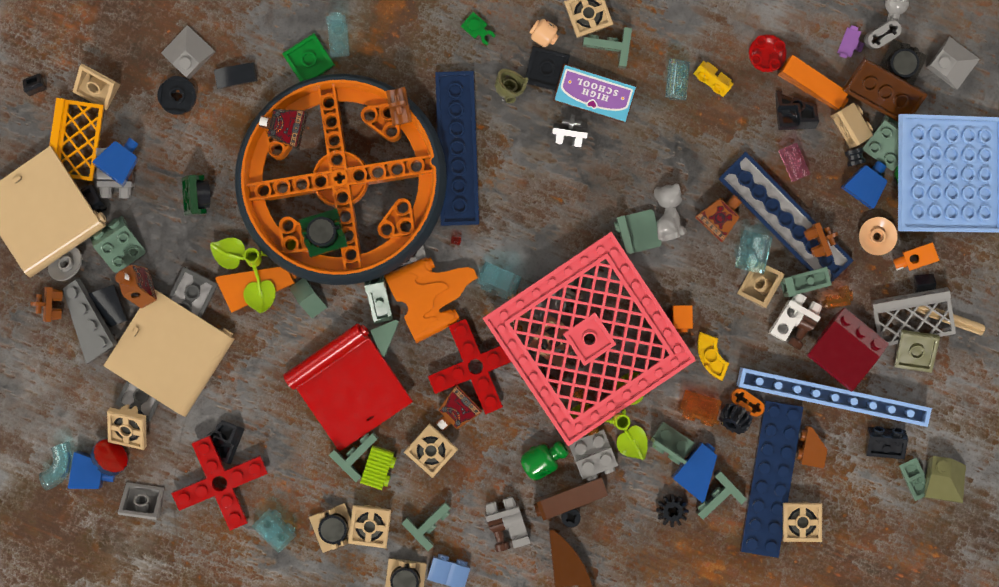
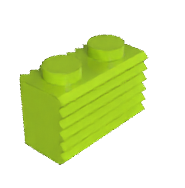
M373 445L360 483L380 490L383 489V486L387 487L391 477L387 475L389 468H394L397 459L393 457L395 452Z

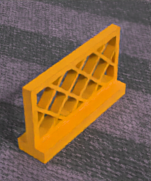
M56 98L49 146L53 148L62 163L67 160L73 169L68 172L72 178L94 181L96 166L92 162L97 157L96 148L99 147L105 105ZM70 104L77 105L82 112L72 118L69 114ZM91 108H99L98 117L91 120L86 112ZM84 114L90 123L81 129L75 120ZM73 122L79 131L70 137L66 132V127ZM92 125L96 133L89 140L83 131ZM81 133L87 142L78 148L72 139ZM70 141L76 150L67 156L63 151V147ZM89 144L93 149V154L86 159L80 150ZM78 152L84 161L75 167L69 158ZM85 163L90 168L89 177L82 176L77 170Z

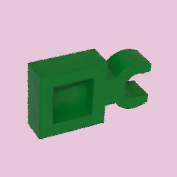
M474 12L461 25V28L474 39L480 36L482 43L486 46L489 45L485 40L486 35H491L495 38V34L492 31L485 30L488 24Z

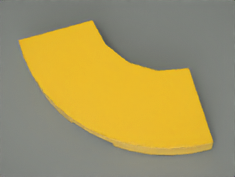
M699 332L697 341L699 358L705 369L712 376L723 381L729 363L718 352V338Z

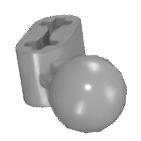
M885 0V7L889 12L887 22H884L865 35L864 43L867 48H880L900 35L901 25L898 23L899 17L907 11L909 0ZM893 26L892 33L884 34ZM880 36L875 41L876 43L871 42L873 40V37Z

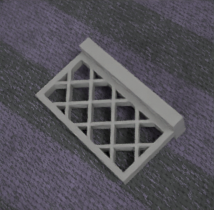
M948 287L871 300L877 334L882 337L886 329L894 334L891 340L887 341L889 343L888 346L898 344L899 339H896V337H900L899 333L905 325L914 332H919L918 330L925 322L933 327L928 334H935L940 337L956 334L951 294ZM947 302V309L943 315L935 310L938 303ZM923 305L930 309L924 318L915 313L919 306ZM900 309H906L911 312L905 321L896 316ZM932 311L941 316L935 325L926 320ZM887 312L891 317L886 324H883L879 321L878 313ZM913 314L921 319L916 329L907 323ZM894 318L903 323L897 332L888 327ZM945 319L950 322L951 330L942 331L937 327Z

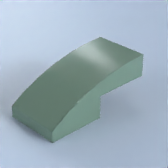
M917 458L899 465L914 501L924 498L926 478Z

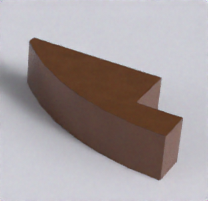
M549 528L555 587H592L589 574L576 550L554 528Z

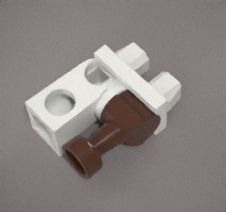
M797 294L786 302L780 315L768 332L781 341H786L792 329L796 326L798 331L795 337H790L787 343L798 350H801L803 347L801 341L807 332L813 330L821 318L818 315L822 308L820 304L812 301L808 309L802 307L807 298L802 294Z

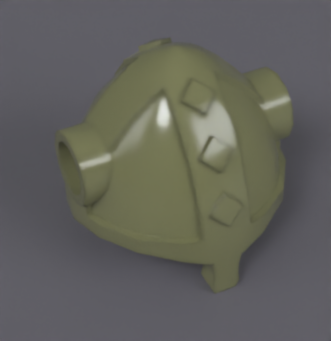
M502 69L498 72L495 81L496 92L507 103H514L516 97L523 94L526 89L528 77L523 78L515 71Z

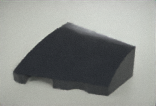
M780 90L776 91L778 130L816 129L819 123L816 104L809 101L804 102L796 96L793 98L785 96Z
M115 285L89 293L103 320L110 327L129 321Z
M223 420L207 436H211L221 461L231 465L245 429Z

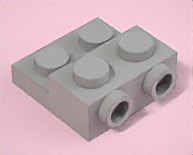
M604 429L586 435L569 446L582 480H594L598 478V473L604 471L605 474L614 472L616 470L615 467L618 466Z

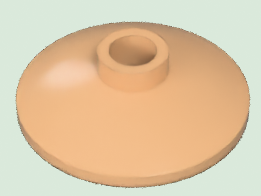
M874 217L867 220L861 226L859 242L866 252L872 255H884L890 252L896 245L897 230L888 219ZM875 233H879L880 238L878 240L874 239Z

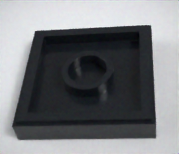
M533 46L525 76L528 77L527 84L556 91L563 64L568 65L570 55Z

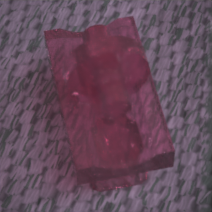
M797 143L778 150L792 182L810 175Z

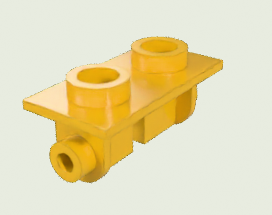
M703 60L693 74L701 82L711 87L715 93L724 97L733 86L732 80L722 72L717 77L715 73L718 69L708 61L706 63Z

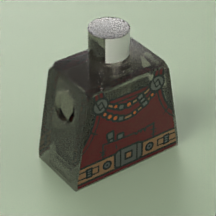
M274 109L272 118L261 116L259 127L269 129L268 137L270 139L300 150L308 114L302 110Z

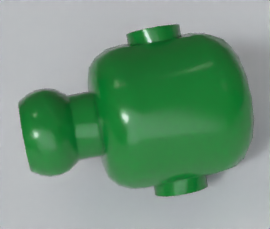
M562 441L555 442L551 448L545 444L531 447L529 451L521 456V464L531 480H540L556 471L558 468L557 460L566 458L569 452Z

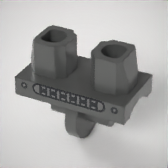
M571 114L570 119H562V124L554 123V142L565 144V137L573 136L572 145L582 147L585 138L587 139L588 128L581 127L582 121L574 120L575 114Z

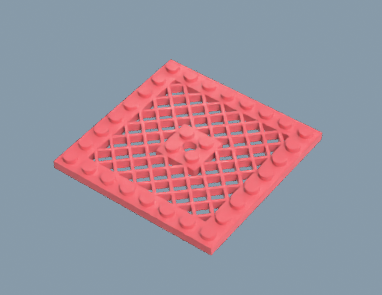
M609 232L482 318L567 446H570L696 361L612 232ZM606 259L609 265L600 262ZM595 266L594 275L584 274ZM599 266L609 268L607 278L597 276ZM612 270L620 281L610 279ZM579 277L578 286L568 285ZM583 277L593 278L591 289L581 287ZM596 279L606 281L604 292L594 290ZM610 282L619 284L617 294L608 293ZM623 286L630 297L621 295ZM567 287L577 289L575 300L565 298ZM563 288L561 297L553 296L554 293ZM580 290L590 292L588 302L578 301ZM593 293L603 294L601 305L592 303ZM607 295L617 297L615 308L605 306ZM551 298L561 300L559 311L549 309ZM620 298L630 300L628 310L618 308ZM547 299L545 308L536 306ZM564 301L574 303L572 313L562 311ZM633 302L641 313L632 311ZM577 304L587 305L585 316L576 314ZM591 306L601 308L599 317L595 312L589 315ZM531 309L529 319L520 317ZM535 309L545 311L543 321L533 320ZM604 309L614 311L612 321L602 319ZM548 312L558 313L556 324L546 322ZM617 312L627 313L625 324L616 322ZM561 314L571 316L569 326L559 325ZM631 314L640 316L639 326L629 325ZM575 317L583 318L582 321L573 326ZM644 318L648 322L651 329L642 327ZM515 320L514 328H512L510 323ZM518 320L528 322L527 332L517 330ZM532 323L542 324L540 335L530 333ZM603 323L611 324L610 333H608ZM545 325L555 327L553 337L543 335ZM615 325L624 326L623 337L613 335ZM628 327L638 329L636 340L626 338ZM559 328L568 329L562 333L566 340L557 338ZM642 330L651 332L649 342L640 341ZM517 334L526 335L524 345ZM587 334H593L595 337L594 342L590 345L584 342V337ZM654 335L657 336L661 344L653 343ZM529 336L539 338L537 348L527 346ZM612 338L622 340L620 350L611 349L616 345ZM542 339L553 340L551 351L541 349ZM556 341L566 343L564 353L554 352ZM625 341L635 343L633 353L624 351ZM569 344L577 356L567 354ZM639 344L648 345L647 355L637 354ZM652 346L662 348L660 358L650 356ZM527 350L536 351L535 361ZM540 352L550 354L548 364L538 362ZM609 352L619 353L617 364L608 362ZM605 353L604 361L595 360L597 357ZM623 354L632 356L631 366L621 365ZM553 355L563 356L561 367L551 365ZM567 357L576 359L575 369L565 368ZM636 357L646 359L644 369L634 367ZM649 359L658 361L648 368ZM580 361L584 366L590 363L588 372L578 370ZM593 362L603 364L601 374L591 373ZM607 365L616 367L615 377L605 375ZM538 366L547 367L546 376L543 375ZM551 368L560 370L559 380L549 378ZM620 368L630 369L628 380L618 378ZM633 370L642 372L632 379ZM564 371L574 372L572 383L562 381ZM577 373L587 375L585 385L576 384ZM591 376L600 377L598 388L589 386ZM604 378L614 380L612 390L602 389ZM617 381L625 382L624 385L616 389ZM549 382L558 383L556 393ZM561 384L571 386L569 396L559 394ZM575 387L584 388L583 398L573 397ZM588 389L598 391L596 401L586 399ZM601 392L610 393L600 400ZM559 398L568 399L567 409ZM572 400L582 402L580 412L570 410ZM585 403L594 404L584 411ZM570 414H575L578 416L572 418Z

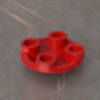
M774 35L758 36L749 48L751 64L762 72L776 71L786 60V45L784 41Z

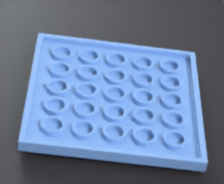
M899 114L898 231L999 233V117Z

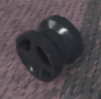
M863 147L844 152L845 156L848 157V167L866 162V158L862 154L864 152Z
M575 508L562 513L561 519L565 526L573 528L580 523L581 516Z

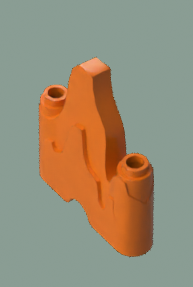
M425 257L384 275L397 302H404L408 306V312L404 319L416 344L460 320L455 309H449L444 312H439V309L460 297L465 287L478 278L474 269L464 267L440 273L432 272L435 265L431 257Z

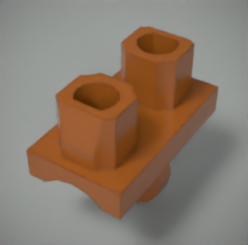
M406 88L387 90L386 94L392 125L412 122Z
M820 222L812 224V227L804 231L807 241L814 238L818 240L819 245L810 248L814 258L833 255L827 240L830 246L836 245L834 237L838 236V232L832 233L830 227L824 228L825 236Z
M44 287V302H42V295L36 294V302H30V306H36L37 314H41L43 306V321L45 322L61 319L62 309L52 308V301H62L63 291L53 289V287Z

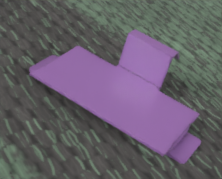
M853 25L850 28L847 27L837 52L840 54V57H852L854 49L858 52L862 51L865 43H861L858 40L861 31H858V27Z

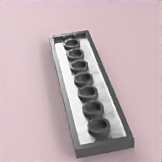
M183 267L168 298L202 318L218 287V283ZM126 381L115 405L119 407L127 404L130 407L137 406V409L146 415V419L151 421L160 402Z

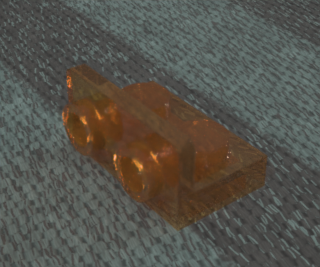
M849 286L840 287L839 295L827 296L826 300L821 301L822 309L851 305L853 292L849 290Z

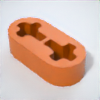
M741 388L732 391L731 400L733 403L745 407V410L749 411L752 416L758 417L763 414L764 404L759 399ZM743 392V397L747 401L745 403L741 400L736 402L737 397L735 394ZM749 402L755 405L759 403L760 411L752 413L753 408L748 405Z

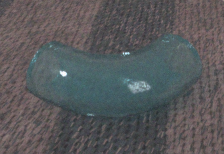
M69 441L51 448L53 463L49 469L39 473L41 485L46 491L62 483L71 470L73 456Z

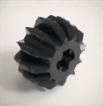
M731 402L723 407L718 419L721 421V425L726 427V430L729 429L732 433L735 432L740 435L749 429L753 418L750 412L745 410V407Z
M671 494L670 500H668L667 496H664L665 503L658 501L662 508H656V512L662 514L658 515L657 518L659 520L664 518L663 525L670 521V527H674V521H676L678 526H680L681 522L679 519L681 518L685 521L687 519L682 514L689 513L688 509H682L687 506V503H680L682 501L680 496L675 501L674 494ZM669 507H677L675 508L677 511L675 514L671 513V515H668L670 513L668 511Z

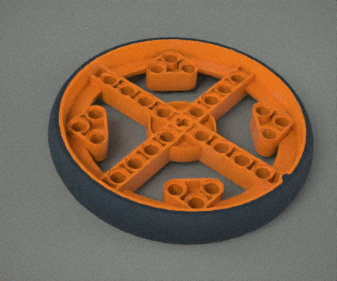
M329 74L317 76L299 82L278 94L258 113L251 123L241 143L236 161L235 191L237 203L246 229L262 252L284 270L300 278L321 284L351 285L363 283L386 275L403 265L423 246L431 235L441 214L447 185L445 157L434 127L423 111L409 97L408 102L412 122L393 126L391 117H385V111L389 109L386 91L396 88L361 75ZM333 99L334 105L330 108L325 107L326 101ZM339 102H353L366 105L367 107L361 111L363 122L390 142L398 141L403 131L410 141L416 157L366 165L359 156L346 151ZM320 105L327 154L317 162L313 173L263 181L264 165L268 152L274 159L283 160L293 149L290 144L282 141L279 137L269 135V131L273 129L276 116L273 114L274 111H279L280 113L306 111ZM374 112L375 118L371 121L366 120V114ZM261 117L268 118L267 126L259 125ZM331 118H336V125L329 127L328 121ZM390 128L397 129V133L393 137L387 135ZM333 137L340 138V142L336 146L330 144ZM282 146V152L279 155H275V147ZM336 156H342V162L335 165L333 159ZM414 163H421L422 168L420 171L415 172L412 170ZM395 166H402V173L398 175L393 174ZM376 169H383L384 173L381 177H374ZM357 172H364L362 180H355ZM339 175L345 178L342 180V183L336 181V179H339ZM419 177L418 192L414 206L412 207V204L405 198L398 199L378 225L377 231L379 235L388 241L376 249L361 254L354 204L362 199L368 186L371 184ZM319 178H326L324 186H317ZM306 181L307 187L299 190V182ZM287 184V191L280 193V185ZM263 187H268V194L261 196L260 190ZM316 193L322 202L335 207V209L337 208L344 233L352 231L354 237L352 240L347 241L348 247L341 249L342 257L319 255L311 258L304 243L300 223L292 217L286 216L280 220L278 227L269 212L266 201ZM343 193L348 194V200L340 203L339 196ZM403 203L408 204V210L405 213L399 212V206ZM349 212L351 214L350 220L343 222L341 219L342 215ZM292 221V230L286 231L284 228L285 224ZM406 222L411 223V229L408 232H403L401 229L402 225ZM390 225L392 232L389 235H384L382 229ZM295 240L296 247L293 250H288V242ZM351 250L356 251V258L354 260H348L347 254Z

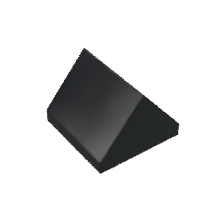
M36 74L22 80L23 90L28 96L47 90L41 74Z
M934 274L914 275L915 293L936 289Z

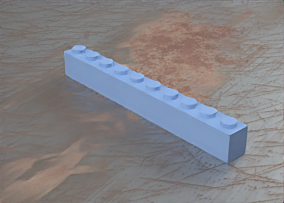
M740 367L736 385L746 389L928 427L932 408L855 391L851 392L846 389Z

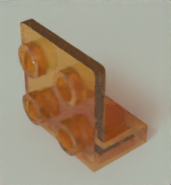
M685 390L678 412L682 414L684 419L695 422L697 418L701 420L700 423L713 427L714 424L719 425L720 423L717 417L722 401Z

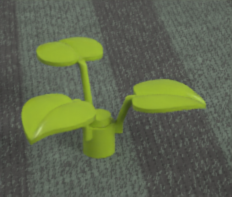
M226 238L212 242L210 244L212 254L217 263L223 268L235 269L239 266L240 260H245L253 268L257 283H249L244 289L243 297L248 306L258 313L267 311L275 300L276 289L269 280L261 282L257 266L262 261L261 256L267 255L262 251L258 252L255 248H248L245 251L244 244L237 238ZM295 240L289 241L287 244L288 250H293L296 247Z
M633 372L632 379L639 375L640 372ZM629 373L620 378L628 380ZM617 381L616 389L624 385L625 382ZM642 396L641 398H639L637 401H635V402L632 403L631 405H635V404L639 403V402L643 399L644 396ZM581 404L576 405L572 411L580 412ZM585 404L584 411L590 408L591 406L589 404ZM623 409L621 413H617L612 419H608L605 422L613 424L618 429L624 431V433L617 437L616 442L617 449L621 454L644 460L648 449L646 433L637 425H633L628 429L630 418L625 415L626 410ZM570 414L572 418L578 416L575 414ZM596 427L595 429H593L592 431H590V432H589L588 434H586V435H589V434H592L593 432H595L596 429H597V427Z

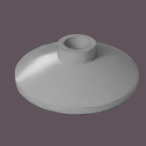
M75 247L48 266L49 275L57 281H65L73 277L82 264L80 250Z

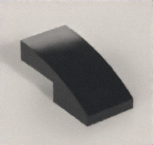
M254 62L214 70L217 89L258 81Z

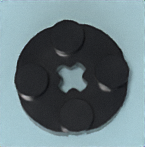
M173 76L160 85L157 97L165 111L173 115H183L190 112L197 100V92L189 80L181 76ZM176 90H179L180 94H182V98H179V101H175V98L172 97Z

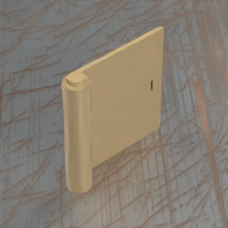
M51 146L0 180V236L21 269L30 278L106 227L105 222L107 219L102 212L98 213L91 208Z
M154 289L157 300L144 308H139L104 364V367L173 411L186 417L235 338L232 336L234 333L226 328H223V330L217 329Z

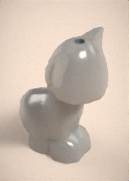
M669 184L655 188L654 197L657 199L658 204L665 208L663 216L657 221L658 239L668 241L687 234V230L680 224V217L676 210V207L682 202L679 184Z

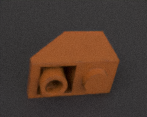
M805 425V429L801 430L800 440H802V447L798 448L797 459H799V463L802 465L824 468L828 449L811 426Z

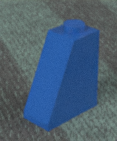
M700 442L686 458V464L682 463L672 475L676 482L702 503L706 499L717 455L714 453L716 449L708 442L705 445Z

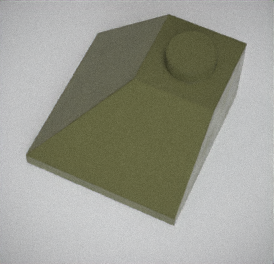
M932 456L928 459L924 498L963 503L966 465L945 457Z

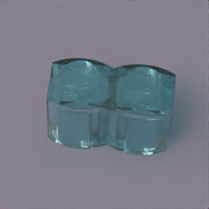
M485 262L476 283L481 284L480 289L490 293L492 290L497 291V296L507 300L508 296L511 298L515 296L522 277Z

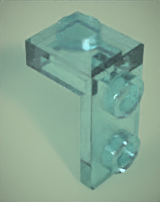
M341 12L330 13V16H326L330 56H349L347 17L342 15Z

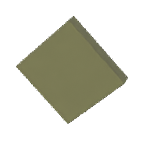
M901 330L893 364L894 367L932 373L940 336Z

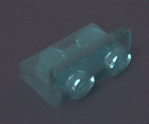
M669 59L666 98L686 101L690 62Z
M744 230L740 239L735 267L764 274L773 237Z

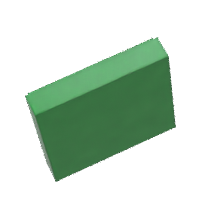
M315 33L282 53L300 82L320 76L335 66Z

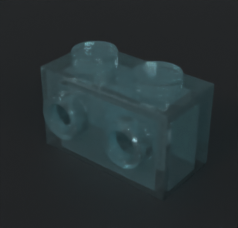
M269 508L252 527L280 553L296 537V529L290 523L286 524L281 519L282 515L276 509L272 511Z

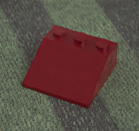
M844 307L833 316L807 356L852 392L878 361L889 343Z

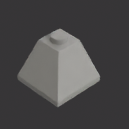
M187 25L161 53L190 80L216 51Z
M949 36L926 68L957 90L980 59Z

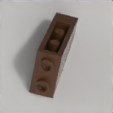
M598 476L594 480L584 481L536 498L537 503L534 504L537 516H542L544 521L606 497L608 494L602 477Z

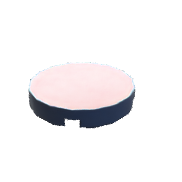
M102 439L91 449V461L93 465L96 464L97 470L101 473L115 476L127 467L128 456L123 446L110 443L108 439Z

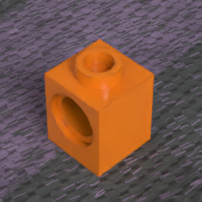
M692 305L672 306V324L678 333L688 332V329H693Z

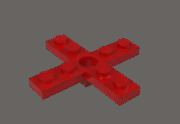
M466 319L449 325L448 327L463 361L428 376L434 393L437 394L471 379L485 415L503 408L489 371L506 365L511 360L501 346L481 354ZM474 359L480 360L483 364L482 370L479 373H472L469 370L470 361Z
M210 435L192 442L191 444L206 478L171 493L178 510H183L215 496L230 531L247 524L248 520L233 488L268 474L261 455L226 469ZM217 476L224 477L227 481L226 487H216L213 483L214 478Z

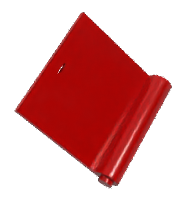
M358 323L283 375L287 385L293 390L297 389L339 452L414 402L368 336L367 328L363 324L360 325Z

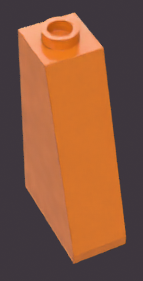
M794 55L787 58L778 73L779 77L834 110H838L840 107L844 108L849 100L847 98L848 94L843 91L842 87Z
M281 267L258 270L261 282L265 280L271 281L275 286L276 292L296 283L294 279L297 276ZM254 271L223 275L215 278L231 313L248 306L244 300L243 292L249 283H257Z

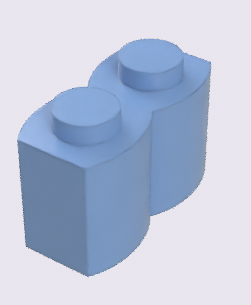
M438 554V557L433 556L427 580L450 587H465L470 566H467L468 562L457 559L454 562L450 561L448 556Z

